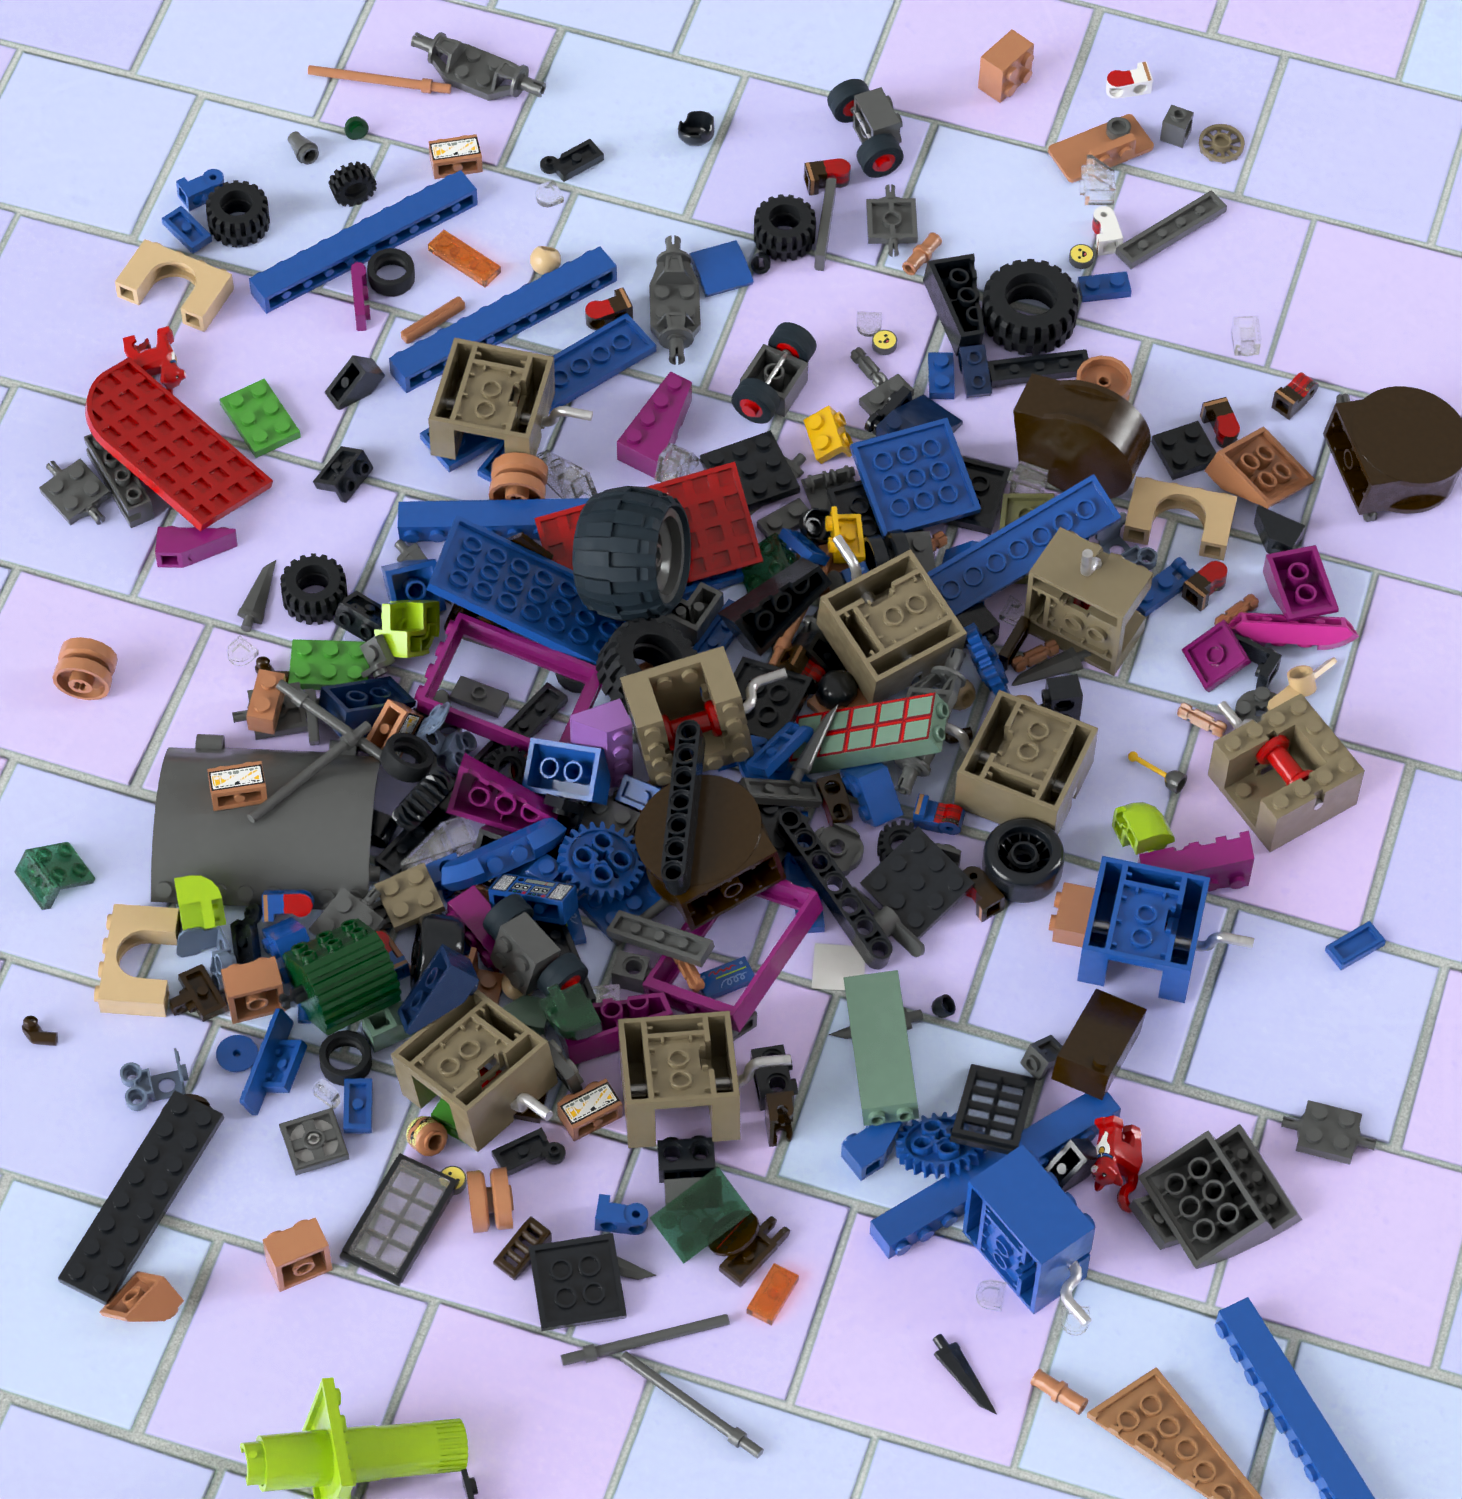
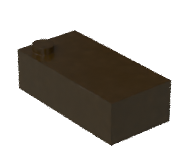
M1096 988L1057 1055L1051 1079L1103 1100L1141 1032L1147 1009Z

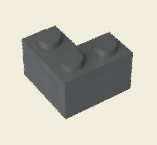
M700 582L688 601L681 599L677 607L669 615H660L659 618H656L657 622L662 623L664 621L671 624L670 627L674 630L679 629L682 632V636L685 639L688 638L694 646L699 642L718 612L724 606L723 592Z

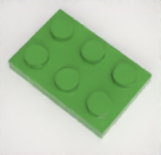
M265 378L219 399L221 407L255 458L301 438L300 430Z
M293 639L288 684L300 682L301 690H321L323 686L368 680L369 676L363 678L361 674L370 668L360 648V645L365 642Z

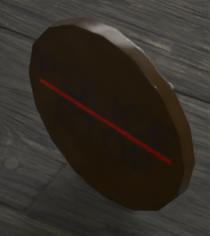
M746 1210L734 1211L723 1216L714 1224L709 1232L707 1239L709 1249L715 1255L723 1257L743 1251L758 1235L760 1227L758 1218L751 1211Z

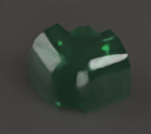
M557 983L547 988L548 997L540 1000L539 1003L550 1026L558 1035L565 1039L577 1041L588 1039L602 1032L601 1021L590 998H586L580 983L564 990H560Z

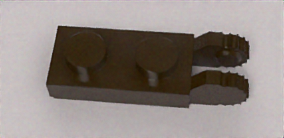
M770 1216L759 1227L758 1235L753 1242L743 1251L728 1256L720 1264L719 1271L741 1288L786 1240L790 1234V1229L784 1226L772 1239L769 1238L767 1234L777 1223V1219Z

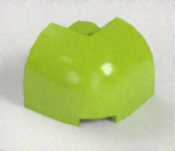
M397 600L383 603L381 613L382 628L374 629L375 636L383 634L393 657L411 658L429 654V648L434 638L439 637L440 601Z
M1136 802L1115 808L1112 827L1122 847L1131 845L1136 855L1147 851L1165 849L1167 844L1175 842V837L1169 825L1155 806L1145 802Z
M201 875L174 878L183 931L188 928L201 927L208 929L226 925L222 896L219 888L212 880Z

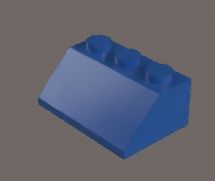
M530 738L522 786L540 795L548 793L565 799L607 805L611 776L604 749Z

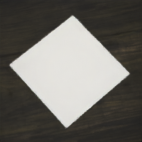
M814 943L813 989L845 991L843 977L865 974V961L854 945Z

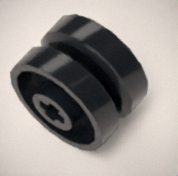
M901 529L888 531L885 540L879 534L864 538L865 562L869 571L910 550L906 535Z

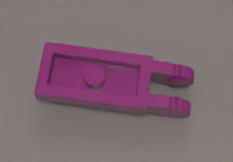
M357 262L351 266L356 330L367 331L366 320H371L370 306L364 305V301H369L366 267L363 263Z

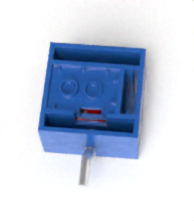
M1102 856L1083 941L1077 981L1104 987L1109 960L1163 971L1158 998L1185 1003L1195 951L1205 952L1212 950L1217 943H1227L1253 949L1255 938L1227 932H1216L1209 935L1207 940L1198 941L1210 877Z
M1022 1144L969 1180L962 1232L1033 1315L1061 1296L1065 1307L1083 1327L1090 1324L1092 1319L1073 1298L1072 1291L1082 1280L1087 1278L1091 1256L1089 1253L1092 1250L1096 1228L1095 1223L1089 1214H1083L1077 1207L1074 1197L1069 1192L1065 1193L1062 1190L1055 1175L1050 1171L1047 1172L1041 1166L1038 1156L1033 1151H1028Z

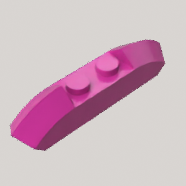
M1240 612L1229 623L1234 634L1248 637L1253 642L1264 647L1266 643H1271L1274 646L1297 644L1299 647L1304 648L1317 645V650H1329L1344 646L1359 637L1352 624L1345 617L1316 616L1288 622L1283 614Z

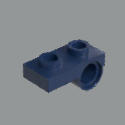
M985 344L960 347L958 362L960 373L963 375L966 398L991 396L992 388Z

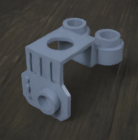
M1125 512L1119 513L1121 516L1120 521L1095 535L1098 544L1108 554H1110L1111 547L1121 546L1125 552L1120 555L1137 565H1142L1148 570L1153 569L1157 564L1158 555L1154 549L1149 547L1140 548L1138 545L1130 548L1120 537L1121 527L1126 521Z
M447 701L443 705L438 704L432 709L430 715L422 721L416 736L426 741L438 758L443 755L447 757L445 766L449 772L458 773L464 753L469 754L477 748V741L474 735L468 731H464L461 734L454 731L446 737L437 730L444 723L451 707V703ZM433 733L437 738V744H430L426 734L430 735Z
M217 926L208 929L196 927L182 931L178 935L176 954L182 958L197 955L204 949L217 948V951H212L210 971L212 973V981L218 991L223 993L224 986L221 969L237 964L235 955L231 953V948L221 927Z
M174 1048L178 1069L176 1071L150 1076L149 1068L142 1070L140 1065L134 1062L126 1063L121 1067V1081L125 1086L131 1087L125 1093L126 1105L130 1110H143L150 1098L153 1099V1102L169 1099L175 1090L186 1094L184 1081L189 1080L186 1064L180 1065L179 1051ZM130 1075L137 1076L135 1079H127ZM164 1079H171L174 1081L175 1087L170 1092H162L159 1089V1083ZM135 1099L142 1100L137 1104L132 1103Z

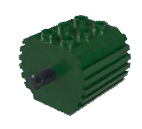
M360 919L346 920L341 924V927L332 931L320 932L316 935L315 939L309 942L297 943L291 947V950L282 955L287 975L291 980L290 983L293 988L290 989L289 996L285 993L279 995L281 1006L284 1009L291 1008L290 1002L294 1001L296 1005L300 1003L309 1021L327 1036L402 1001L400 997L402 991L399 987L400 982L397 979L398 976L394 970L393 962L390 960V955L385 949L383 941L376 931Z

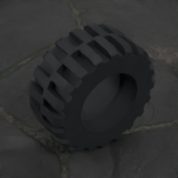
M1020 259L1013 261L1012 265L1007 263L1001 266L1000 271H994L984 287L982 316L986 333L989 337H993V341L997 345H1004L1005 350L1009 352L1017 351L1019 355H1025V353H1032V356L1040 355V352L1043 351L1045 353L1054 351L1055 346L1057 348L1061 347L1073 334L1077 320L1079 295L1077 294L1075 283L1071 282L1072 278L1066 272L1061 273L1062 269L1058 266H1050L1049 262L1044 260L1036 262L1035 259H1027V261L1021 262ZM1032 299L1044 303L1050 310L1039 315H1026L1014 310L1010 304L1018 300Z
M644 618L628 620L615 630L598 654L596 670L598 671L597 678L599 684L603 685L601 687L605 696L608 695L611 698L610 702L620 698L628 715L629 711L620 678L642 671L637 665L635 658L646 661L653 667L698 654L697 650H693L692 642L688 638L685 639L679 629L674 630L671 628V624L667 622L659 623L654 618H648L646 621Z

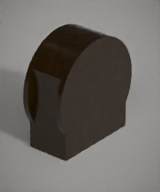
M1032 373L1013 410L1020 475L1047 482L1061 491H1066L1094 474L1110 499L1122 495L1130 487L1151 442L1150 429L1142 414L1119 394L1091 382L1081 380L1060 381Z
M1393 386L1377 390L1361 400L1336 403L1323 432V436L1359 515L1381 511L1401 514L1429 511L1439 506L1449 497L1462 471V418L1446 401L1422 389Z
M702 775L691 884L687 892L682 895L670 894L661 876L670 784L658 791L647 802L638 818L635 830V843L639 857L646 868L650 884L665 902L678 909L691 931L786 879L779 855L762 823L761 813L755 799L742 785L731 779L717 775Z

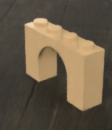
M146 239L143 240L115 280L117 297L136 305H140L153 285L162 279L181 277L189 280L195 287L180 308L182 322L202 332L207 330L234 290L232 274L225 269H218L202 260H196L180 251L171 250L158 242H151Z
M1136 476L1125 521L1123 540L1148 545L1155 518L1160 513L1169 509H1183L1196 515L1203 525L1199 556L1224 561L1238 496L1208 491L1198 487L1183 486L1174 482L1158 481L1149 477Z
M126 904L113 905L112 914L107 915L106 929L109 930L108 938L104 937L102 944V953L105 954L104 961L99 962L98 977L101 978L100 985H96L94 990V1002H98L100 1013L166 1017L170 996L168 980L136 978L126 974L119 965L124 954L137 945H177L181 928L179 908Z

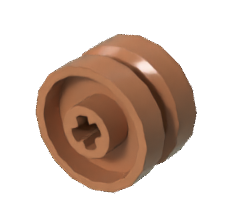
M1101 355L1091 357L1081 364L1077 370L1076 380L1103 386L1129 401L1132 375L1129 368L1122 361L1111 356Z
M512 452L500 455L492 463L489 500L545 499L548 466L538 457L526 453Z
M84 637L70 638L64 641L60 647L58 662L52 676L53 683L60 691L77 699H102L110 691L112 675L118 662L117 654L103 642Z
M506 1167L491 1169L489 1174L491 1187H486L484 1173L481 1170L466 1172L473 1234L488 1232L490 1228L489 1214L494 1213L495 1226L498 1230L513 1229V1196L511 1185L508 1183Z

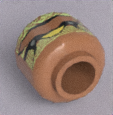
M420 1116L410 1123L407 1128L406 1138L409 1145L418 1153L424 1156H434L444 1149L447 1144L448 1134L445 1127L434 1118Z

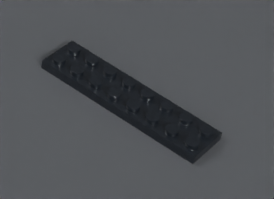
M176 1090L173 1092L58 1276L60 1283L103 1305H107L224 1120L223 1113Z

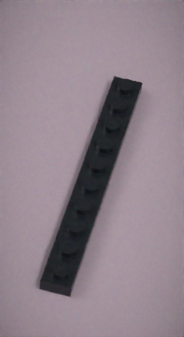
M547 682L503 728L528 738H533L568 702V696ZM490 740L474 758L483 762L490 752L505 745ZM508 761L501 762L499 772L509 763ZM454 786L413 831L407 832L403 829L374 859L375 866H380L382 871L392 877L403 872L457 817L456 815L446 813Z

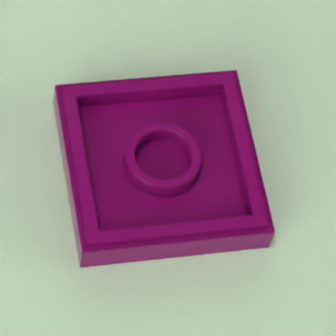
M1224 619L1181 649L1207 692L1212 691L1251 663L1234 632Z

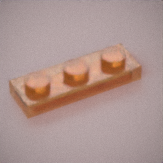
M444 229L428 244L429 252L483 287H487L501 273L500 265Z

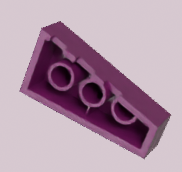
M671 371L617 440V460L661 481L665 465L669 461L672 447L676 443L679 429L683 425L692 401L691 381Z
M464 753L446 813L512 833L545 818H555L557 820L559 814L552 812V806L543 804L545 798Z
M1249 831L1239 832V838L1227 840L1225 835L1216 837V842L1201 845L1198 841L1188 843L1189 845L1178 851L1175 847L1142 853L1139 854L1138 863L1210 877L1208 892L1220 888L1240 889L1244 886H1249L1255 858Z
M664 992L628 996L627 1000L619 1001L607 998L602 999L601 1003L585 1004V1001L574 1002V1006L561 1007L560 1004L550 1005L554 1029L567 1059H571L575 1065L619 1051L618 1019L673 1015Z

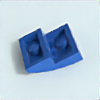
M737 240L689 253L705 298L753 285L754 281Z

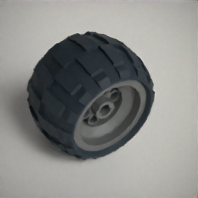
M623 486L595 493L582 508L573 541V576L577 593L583 604L586 605L588 610L597 611L599 615L618 621H628L636 618H644L646 621L648 618L656 619L660 615H669L683 597L690 571L691 534L688 518L677 498L648 487Z

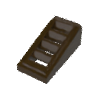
M532 1216L524 1222L493 1261L496 1267L514 1281L531 1264L528 1247L522 1242L525 1240L531 1245L552 1242L551 1231ZM518 1249L525 1255L524 1258L519 1256L514 1250ZM508 1256L518 1263L516 1268L506 1261Z

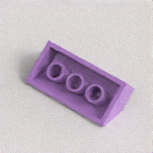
M620 698L570 716L571 744L604 749L611 776L609 789L620 787L624 774L633 776L632 722Z

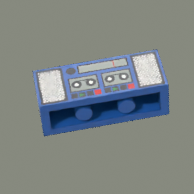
M503 873L488 889L491 909L503 898L511 894H519L532 907L534 911L532 919L537 921L565 925L579 909L577 888L573 884Z

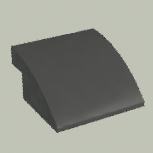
M1240 1124L1217 1139L1209 1130L1138 1176L1195 1269L1234 1257L1268 1241L1303 1220L1253 1141Z

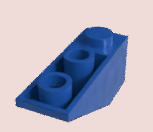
M908 1121L884 1123L878 1126L869 1125L858 1134L852 1133L844 1139L841 1157L860 1181L884 1167L896 1145L895 1139L898 1138V1132L904 1130L903 1126L907 1125Z

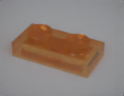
M774 1263L749 1303L746 1313L772 1326L798 1283L799 1275Z

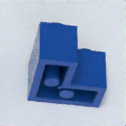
M874 763L839 769L847 794L858 799L860 805L858 813L863 822L877 827L904 815L886 765Z
M289 917L262 929L264 939L261 942L265 952L271 954L272 957L275 956L281 966L279 973L283 984H288L292 987L282 955L291 950V947L297 943L309 942L310 938L306 928L294 918Z

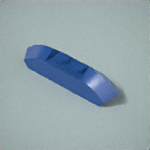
M545 818L447 862L442 867L441 885L449 891L470 888L473 885L476 886L535 860L557 847L562 842L567 828L555 818Z

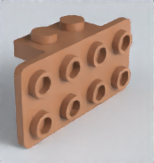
M1126 114L1121 117L1127 119L1131 124L1129 134L1111 140L1106 134V122L1050 145L1048 153L1066 179L1074 183L1153 150L1154 143L1132 114Z

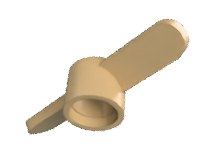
M1330 658L1314 671L1310 666L1306 665L1290 669L1287 672L1289 685L1269 700L1267 705L1268 711L1299 694L1307 697L1315 693L1317 690L1315 680L1338 662L1336 658Z

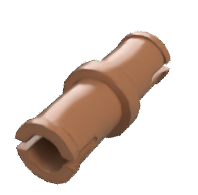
M931 232L921 245L919 244L913 249V254L902 265L903 270L909 275H915L923 263H927L932 258V253L941 245V237Z
M1038 1369L1031 1379L1030 1384L1051 1396L1053 1402L1062 1403L1078 1415L1084 1411L1089 1400L1070 1389L1068 1383L1063 1380L1059 1382L1043 1372L1042 1369Z

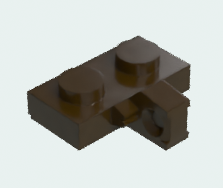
M203 964L178 974V980L183 989L179 991L178 996L169 999L170 1009L174 1016L185 1013L188 1010L190 1013L197 1011L204 1022L228 1011L227 1004Z

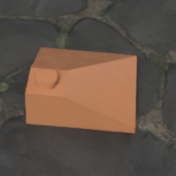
M1264 426L1219 450L1205 469L1208 476L1221 489L1267 509L1311 485L1316 480Z

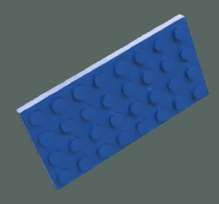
M457 515L451 525L426 588L427 591L539 644L595 666L600 650L615 630L626 622L599 615L597 611L588 610L577 593L573 570Z

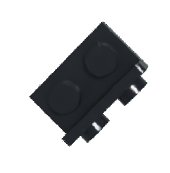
M341 446L314 479L313 483L317 489L336 492L340 501L347 503L371 473L373 465L364 450Z
M356 590L339 601L334 623L367 642L375 636L374 629L382 628V605Z

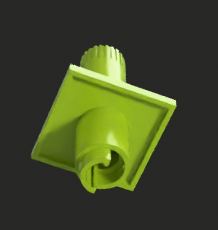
M334 1377L321 1379L302 1431L258 1435L256 1441L240 1443L241 1453H245L247 1462V1476L245 1477L247 1486L259 1485L262 1492L312 1487L314 1499H350L351 1490L356 1486V1483L379 1481L380 1479L461 1472V1470L466 1469L468 1463L467 1433L464 1423L460 1418L380 1426L347 1427L345 1416L340 1415L341 1392L339 1388H335Z

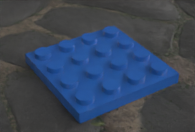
M948 418L850 444L851 454L883 539H885L888 531L901 529L904 533H910L980 513L981 507Z

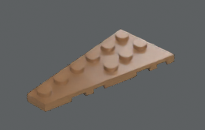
M1157 1367L1087 1412V1418L1207 1499H1263Z

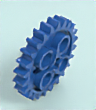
M975 623L964 627L969 642L966 646L982 682L984 681L986 687L989 688L990 692L993 691L995 696L999 690L1011 694L1007 686L1009 681L1004 672L1005 669L994 646H991L985 635L982 636Z
M602 821L599 828H596L595 824L590 822L588 829L583 824H580L578 832L571 829L569 836H565L562 844H560L556 860L557 863H560L558 872L564 873L561 879L562 882L570 881V884L576 885L578 889L577 896L579 897L586 893L587 901H590L595 896L598 904L601 903L603 897H606L610 904L614 896L619 901H622L624 893L630 896L633 888H638L645 867L639 857L636 844H631L634 836L630 835L625 838L623 836L624 828L616 832L615 824H612L607 829Z
M944 1112L941 1117H938L935 1113H932V1118L922 1115V1121L911 1120L912 1126L904 1125V1131L898 1132V1138L895 1139L896 1157L899 1158V1164H905L906 1171L913 1169L914 1175L924 1172V1178H927L930 1174H935L936 1179L941 1174H945L947 1178H950L953 1172L960 1176L961 1169L971 1171V1164L978 1166L979 1159L985 1158L984 1152H987V1150L950 1142L957 1113L951 1117L947 1116V1112ZM965 1123L963 1130L984 1134L983 1127Z

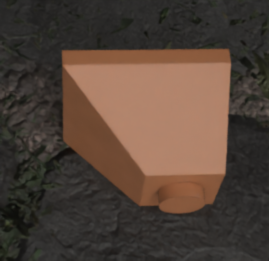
M137 1271L99 1313L105 1317L127 1322L166 1321L176 1315L179 1310L178 1307L184 1300L164 1276Z

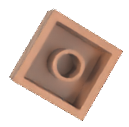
M1011 29L981 56L978 89L999 103L1007 97H1011L1022 83H1027L1032 76L1034 43Z
M275 956L270 958L261 957L253 962L232 964L225 969H221L225 997L233 1024L272 1015L276 1008H282L284 1011H287L279 1002V995L284 993Z
M316 1217L310 1220H300L293 1227L283 1231H274L267 1238L262 1239L266 1263L279 1292L332 1271L329 1244Z

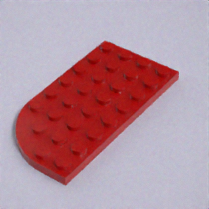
M130 357L102 372L93 381L86 399L85 417L95 440L200 532L272 487L273 480Z
M735 462L646 486L677 498L687 515L691 534V562L687 584L763 563ZM585 504L534 518L542 547L554 555L552 561L573 570L572 556L575 529Z

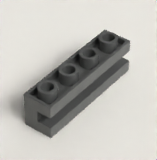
M92 433L84 436L85 444L88 447L86 449L87 456L105 486L110 490L112 498L130 528L154 519L151 499L137 476L105 450L95 440Z

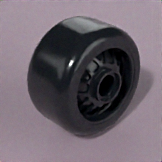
M1030 818L1011 819L997 826L989 834L983 849L982 870L997 886L1006 900L1016 903L1035 902L1048 896L1058 886L1064 867V847L1056 832L1045 823Z
M425 913L420 917L411 953V990L442 944L463 955L465 926L461 918L437 913Z

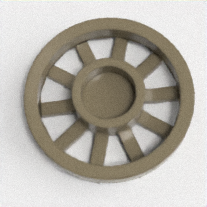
M1214 124L1201 132L1198 144L1200 153L1207 157L1209 161L1226 164V162L1238 159L1244 150L1245 141L1241 132L1233 126ZM1214 130H1217V134H1215L1214 136L1210 133ZM1221 130H1225V131H1229V132L1226 134V133L1221 132ZM1234 134L1237 138L1232 140L1230 136ZM1205 136H1208L1212 141H1207L1203 139ZM1240 142V147L1231 145ZM1203 144H1205V145H1211V146L1208 147V148H1205Z

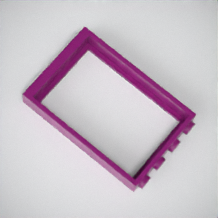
M459 612L455 621L450 620L445 632L448 636L445 642L440 641L435 652L437 659L434 664H429L425 673L427 680L424 686L419 685L414 699L417 700V711L426 715H430V712L436 705H443L435 701L434 698L463 636L585 684L571 715L593 708L603 685L599 684L597 678L598 671L595 665L552 650L542 644ZM450 707L444 722L502 745H511V748L514 746L519 747L518 751L524 750L528 755L530 738ZM570 719L559 742L571 744Z
M782 880L756 895L757 897L799 911L734 1006L672 985L680 970L674 959L665 955L661 956L642 983L646 994L664 992L671 1009L685 1014L730 1011L732 1030L740 1033L822 912L823 906L818 893L810 887L804 888L794 885L788 880ZM718 917L693 931L690 930L685 922L680 930L705 937Z

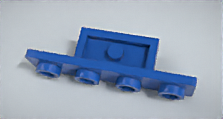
M282 1008L275 1009L241 1094L240 1103L251 1115L259 1114L266 1093H290L307 1049V1044L303 1040H288L294 1022Z

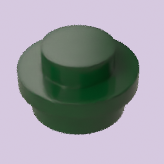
M359 116L349 118L344 128L346 136L351 140L363 138L369 130L366 120Z

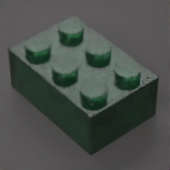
M716 1166L651 1215L649 1219L684 1264L751 1214L752 1211L721 1169Z

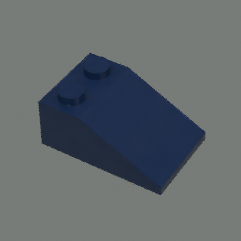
M923 394L892 410L876 426V437L943 418H948L954 433L963 424V421Z
M391 676L323 686L320 691L319 706L354 730L364 721H367L373 727L387 699L403 703L410 708L416 706V700ZM329 726L339 737L343 736L338 731Z
M444 944L440 946L397 1011L405 1033L408 1035L414 1034L463 1004L468 996H472L478 988L479 979L468 957Z

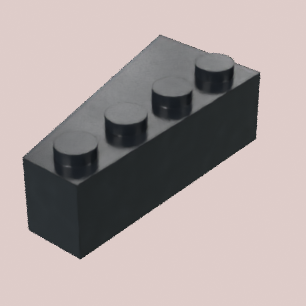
M974 253L928 261L923 277L925 287L956 356H958L960 347L982 345L985 334L982 309L979 303L980 293L977 288Z
M802 557L718 612V615L743 648L761 657L832 582L819 565Z

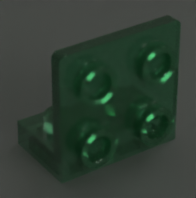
M776 532L758 543L763 563L741 569L747 593L797 561L795 553L785 547L786 543L778 537L779 534Z
M69 842L25 849L14 871L41 910L51 909L60 890L93 884L96 879Z

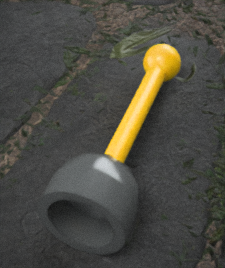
M1131 751L1128 754L1129 761H1136L1164 777L1165 786L1170 791L1178 794L1185 786L1187 781L1186 774L1177 770L1166 773L1138 757L1135 751Z

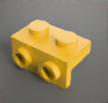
M828 405L803 419L816 460L822 464L842 452L848 457L852 456L850 444L853 441L845 430L844 426L847 423L840 411L836 412Z
M837 506L831 507L830 516L825 517L826 532L830 531L831 537H828V553H833V562L847 563L832 541L837 535H842L859 563L865 561L866 555L861 514H837Z

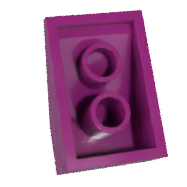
M1316 545L1266 554L1263 574L1270 594L1288 622L1339 612Z

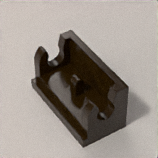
M794 1091L766 1094L765 1125L769 1147L777 1146L776 1133L778 1131L786 1132L788 1142L792 1140L791 1122H793Z

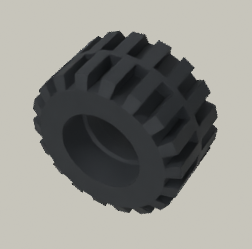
M233 180V183L225 182L222 187H215L214 192H210L208 195L209 200H206L209 232L211 235H214L216 241L222 240V244L225 246L232 244V247H238V245L246 247L248 243H257V239H262L265 236V232H268L270 223L268 200L262 189L258 190L256 184L249 185L248 181L240 183L238 180ZM236 212H244V213H245V214L237 215V216L230 215V214L236 213Z
M779 194L777 198L771 196L768 198V202H761L754 215V242L757 249L770 255L773 260L778 258L786 262V259L797 260V256L804 257L806 251L810 252L812 244L815 243L816 217L814 209H811V205L808 202L803 203L804 199L800 197L796 199L794 195L790 194L788 197L783 196V194ZM789 226L792 227V229L783 230L777 227Z
M311 553L310 557L302 555L298 561L293 559L290 562L291 566L284 568V574H281L280 578L283 606L285 610H288V615L290 617L296 616V621L300 623L303 620L306 621L307 625H312L313 622H317L320 625L323 624L324 620L328 622L334 620L333 616L336 614L339 601L348 596L346 576L343 573L342 566L340 564L337 565V561L333 558L328 560L327 555L324 554L318 557L316 553ZM313 585L325 587L324 590L317 593L303 591L305 588Z

